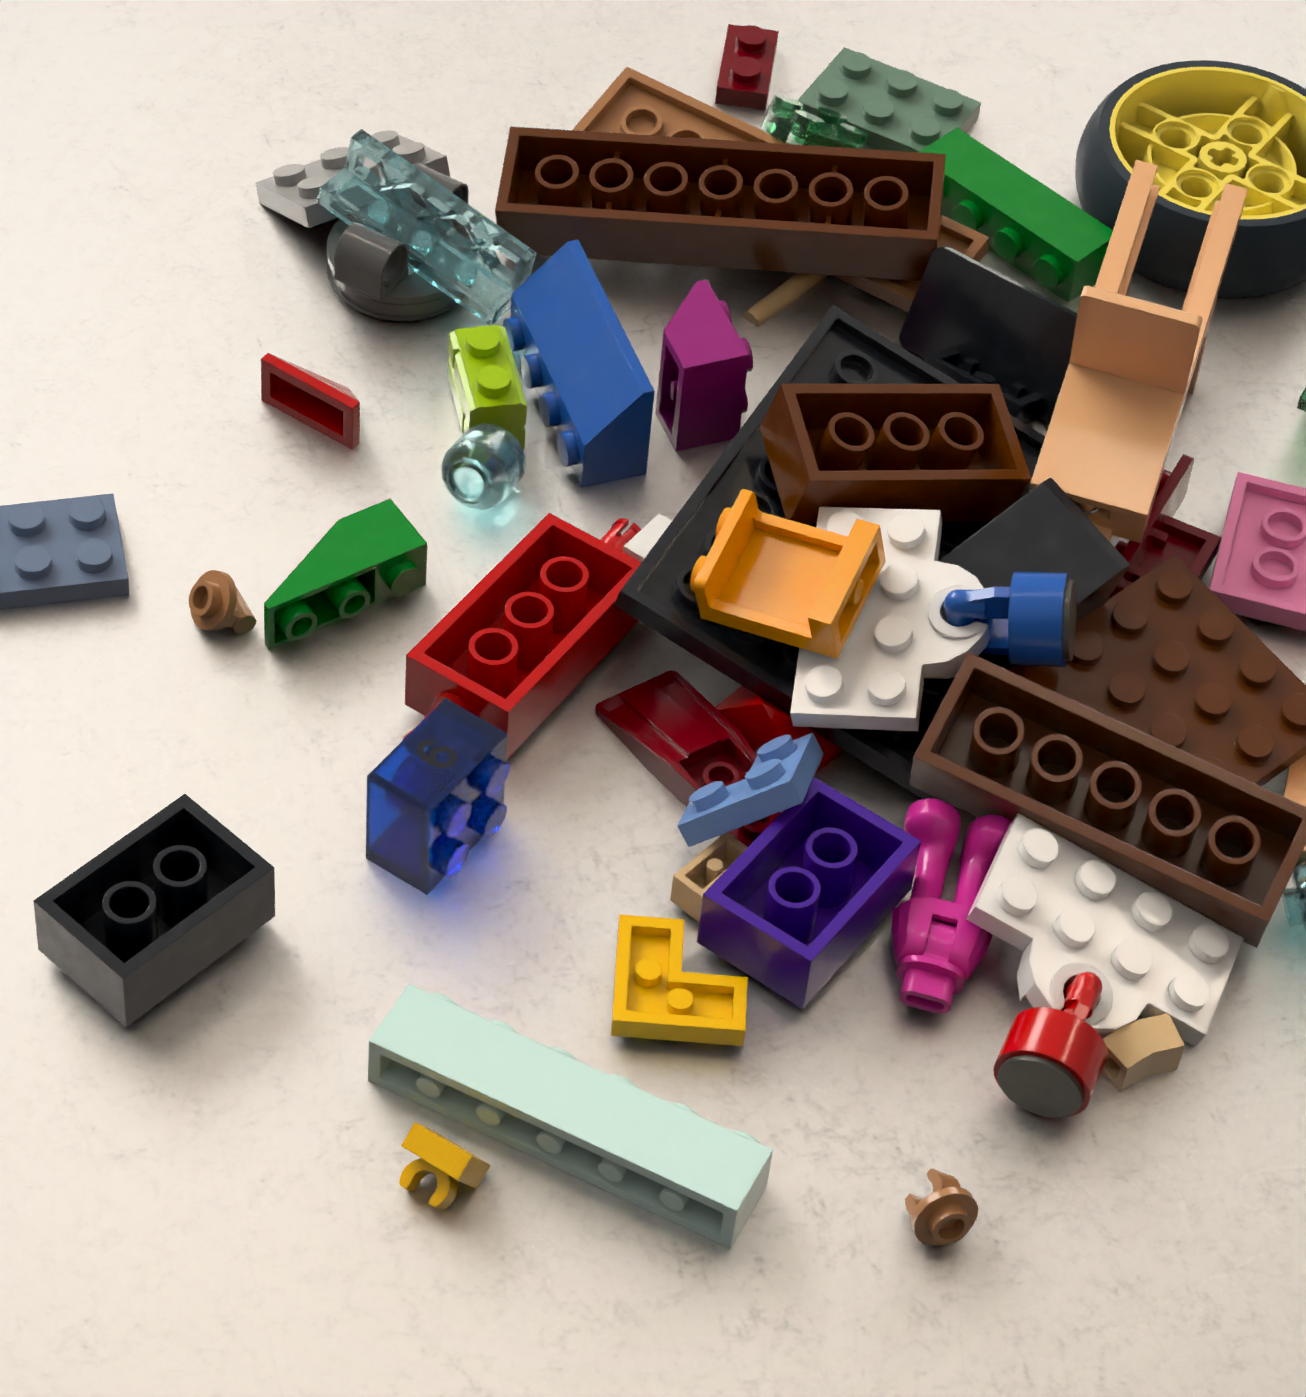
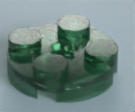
M774 94L761 123L762 129L773 137L786 143L790 133V137L802 145L864 149L869 135L859 128L846 124L848 118L836 111L818 107L817 113L813 114L802 110L803 104L799 101L781 94Z

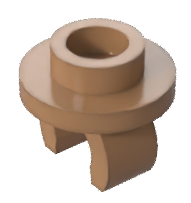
M931 1168L927 1172V1177L933 1185V1192L925 1198L909 1194L905 1198L906 1209L911 1215L910 1225L917 1239L926 1245L953 1244L961 1240L974 1225L978 1216V1205L972 1194L968 1190L961 1188L959 1181L954 1176Z

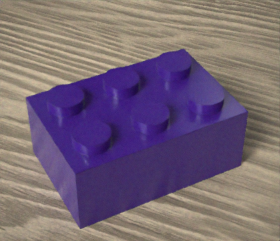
M814 778L803 802L783 810L703 894L697 943L804 1009L912 889L921 840L819 779Z

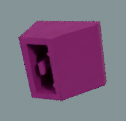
M708 280L697 281L663 330L655 414L675 452L732 440L740 430L742 414L746 413L748 409L745 385L747 372L753 369L752 350L747 339L740 338L732 325L728 305L724 300H718Z

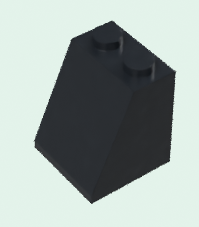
M1052 478L1040 483L939 560V562L960 566L976 576L984 588L994 586L1011 587L1014 572L1069 573L1070 580H1075L1076 623L1106 603L1130 567L1129 562ZM978 655V657L1007 670L1014 666L1010 665L1009 655Z

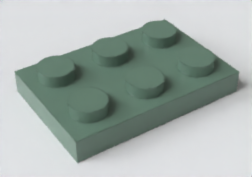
M844 47L797 100L795 117L874 150L919 152L955 128H959L967 133L979 118L981 102L964 96L953 89H947L917 77L911 72L900 70L872 59L864 53L855 52Z

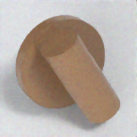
M218 570L207 571L192 587L189 594V608L194 623L200 629L218 631L224 627H230L236 633L244 634L255 627L256 619L237 589L232 577L226 572Z

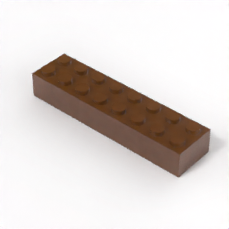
M510 126L495 207L500 253L553 256L566 242L579 240L588 259L921 281L932 252L939 247L946 154Z

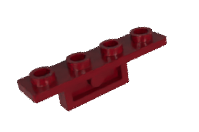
M1183 454L1172 472L1163 470L1142 542L1129 540L1126 543L1120 540L1116 544L1115 548L1129 562L1130 567L1108 599L1174 554L1202 580L1217 555L1221 537L1173 518L1185 498L1195 458Z

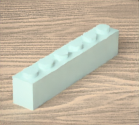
M408 984L369 1040V1081L729 1249L733 1247L767 1188L773 1149L760 1144L750 1134L738 1130L732 1131L707 1120L684 1104L670 1103L637 1088L633 1082L623 1076L609 1075L578 1061L566 1050L557 1047H547L517 1033L511 1026L502 1021L488 1020L458 1006L452 999L443 994L429 993L412 984Z

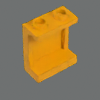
M742 489L733 507H727L721 513L716 527V539L708 555L700 556L692 570L690 587L695 592L701 619L838 659L886 562L880 525L856 519L849 535L844 536L764 513L758 509L755 492Z

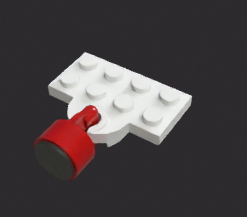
M1018 813L1004 835L966 920L1023 951L1017 973L1020 1001L1029 1000L1033 1008L1020 1012L1013 1020L994 1064L993 1071L996 1082L1011 1101L1029 1112L1051 1118L1069 1117L1084 1111L1090 1102L1108 1056L1107 1046L1103 1038L1135 1021L1138 1016L1148 1018L1169 1013L1181 1039L1195 1047L1208 1031L1244 938Z

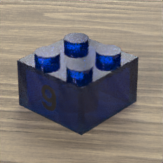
M445 698L367 775L366 859L426 895L444 877L452 878L464 865L469 851L483 837H492L505 819L507 806L504 805L505 781L510 769L509 764L506 763L508 734Z

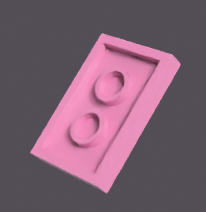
M1241 472L1237 473L1209 589L1234 614L1306 631V488Z

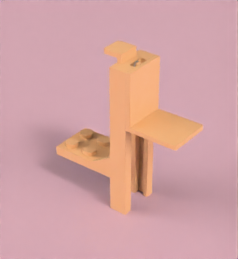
M1139 160L1135 161L1095 287H1083L1069 365L1029 488L1030 492L1043 481L1052 478L1109 542L1112 535L1139 543L1142 542L1187 393L1193 394L1219 287L1248 191L1247 188L1225 183L1220 202L1215 201L1182 310L1129 297L1134 268L1160 186L1153 184L1158 165Z

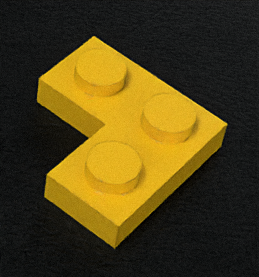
M619 914L611 1036L743 1046L746 1032L748 977L682 972L683 919Z

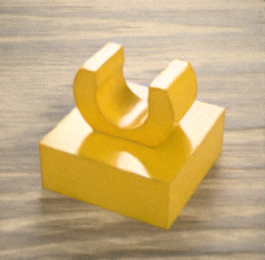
M415 1122L401 1146L421 1159L410 1162L403 1169L399 1185L414 1193L423 1177L428 1174H434L437 1178L438 1186L435 1193L431 1196L429 1204L438 1209L445 1210L453 1203L456 1197V1180L477 1189L490 1164L437 1132Z

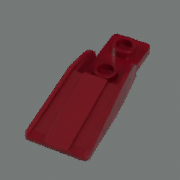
M670 670L597 703L595 707L596 715L642 765L686 807L690 802L689 797L707 784L722 781L726 787L746 779L745 775L750 771L757 756L741 731L676 671ZM781 812L728 833L749 847Z

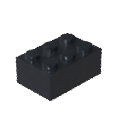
M183 794L33 900L38 950L127 1027L275 917V867L188 795Z

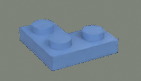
M810 733L795 740L792 739L791 735L777 737L758 749V755L750 771L745 775L746 779L726 787L722 781H716L695 791L689 797L690 802L677 825L687 846H694L801 804L824 755L814 734Z

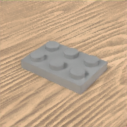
M380 131L368 136L367 143L353 148L338 147L326 150L320 154V160L309 164L281 166L273 171L272 177L256 182L255 186L260 204L307 228H311L395 197L402 176L414 163H420L449 177L450 171L446 155L424 146L423 143L405 138L396 131Z

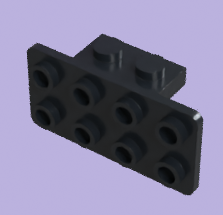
M942 246L936 248L930 256L901 329L899 341L904 348L925 358L924 362L960 384H999L1009 414L1021 422L1037 418L1050 424L1070 361L1077 313L951 247Z

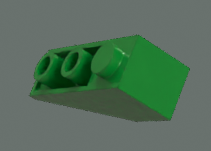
M391 498L338 519L264 602V639L268 650L290 641L303 639L314 631L345 618L355 617L364 610L395 597L405 596L415 589L426 585L427 542Z

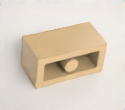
M724 833L673 875L670 901L699 922L703 894L748 847L730 833Z

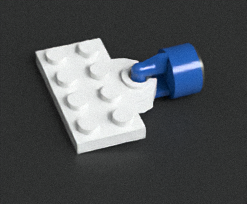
M819 507L816 528L848 536L856 519L880 525L886 562L838 659L799 648L790 711L793 726L918 731L924 678L950 679L955 677L968 652L976 656L979 654L1009 655L1010 665L1065 667L1067 661H1072L1076 632L1075 580H1070L1069 573L1014 572L1011 587L994 586L984 588L976 576L960 566L938 561L942 532L940 510Z

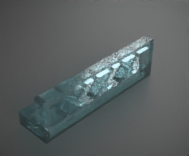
M360 129L351 137L345 167L320 187L317 200L320 205L348 225L357 222L406 244L409 249V268L489 326L496 323L511 309V294L531 275L537 255L534 250L363 129ZM365 156L377 164L383 178L363 165ZM407 187L420 194L427 209L414 202ZM451 218L465 227L470 240L457 232ZM495 250L500 251L516 263L514 271L500 262Z

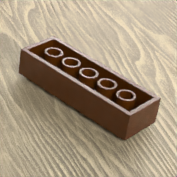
M970 652L967 653L913 756L909 785L977 817L998 815L1013 821L1016 815L1020 813L1243 937V942L1256 948L1306 846L1305 806Z

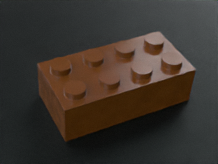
M781 384L760 426V432L785 517L788 520L802 524H817L819 507L940 510L942 522H990L1019 500L1031 480L999 384Z

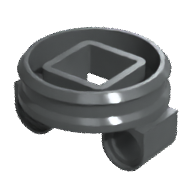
M414 163L402 176L397 188L396 198L387 199L343 215L334 224L327 240V276L334 292L356 311L369 317L389 322H417L431 319L459 304L470 292L475 280L476 243L471 230L462 221V218L468 213V186L420 163ZM409 252L426 259L412 275H408Z

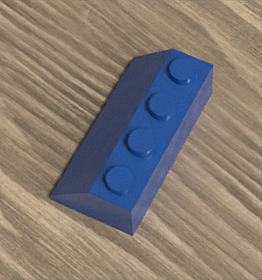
M579 240L568 241L511 294L510 318L504 319L503 327L506 329L512 352L517 351L521 359V372L526 387L528 389L534 388L539 397V410L543 424L547 428L553 427L557 435V448L561 462L565 467H572L582 488L646 475L655 391Z

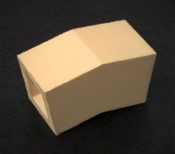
M1169 1013L1135 1020L1104 1037L1103 1040L1107 1046L1108 1056L1101 1073L1119 1092H1122L1147 1076L1177 1070L1185 1045Z

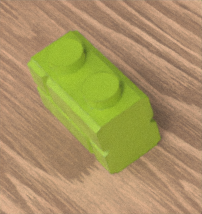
M491 325L455 329L449 333L448 353L450 357L448 358L447 377L461 431L464 433L463 438L467 454L476 458L519 453V451L525 448L526 431L524 425H526L527 404L505 327Z

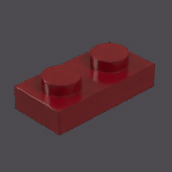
M728 24L716 88L715 104L766 110L779 31L762 29L753 25L739 26Z

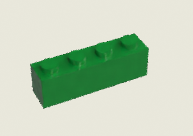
M955 128L919 151L921 153L946 154L943 216L989 237V250L1068 303L1081 295L1084 286H1094L1096 284L1113 232L1111 228L959 128Z

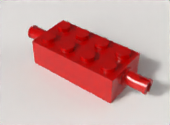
M548 513L406 654L405 705L425 716L402 739L403 748L412 760L416 762L419 759L417 747L424 740H437L433 745L425 747L424 752L427 750L428 753L426 755L429 756L432 749L440 746L449 747L461 736L505 762L639 622V620L614 605L621 589L641 564V561L623 552L624 545L641 531L637 524L633 522L630 528L622 535L621 532L628 526L629 520L625 518L618 519L612 524L608 532L601 539H598ZM439 752V753L436 754V757H435L436 760H438V757H439L443 752ZM421 759L422 766H431Z

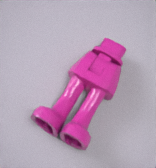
M922 799L909 806L904 819V831L921 840L910 899L893 909L891 926L893 955L898 967L896 976L902 982L899 999L905 1005L937 1014L949 1012L953 995L962 992L964 983L971 977L990 945L992 934L966 920L1012 820L998 815H985L976 818L969 825L960 853V870L954 901L950 902L942 900L941 897L949 864L961 829L960 813L951 804L940 799Z

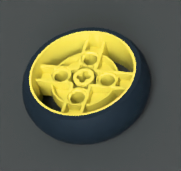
M1190 60L1163 64L1142 71L1124 81L1105 97L1086 124L1077 148L1075 165L1076 189L1082 210L1113 230L1135 161L1139 160L1158 165L1153 184L1160 186L1134 268L1135 272L1161 285L1187 292L1215 201L1220 202L1225 183L1247 188L1248 191L1217 297L1248 298L1268 295L1288 289L1306 279L1305 88L1277 74L1248 65L1225 61Z

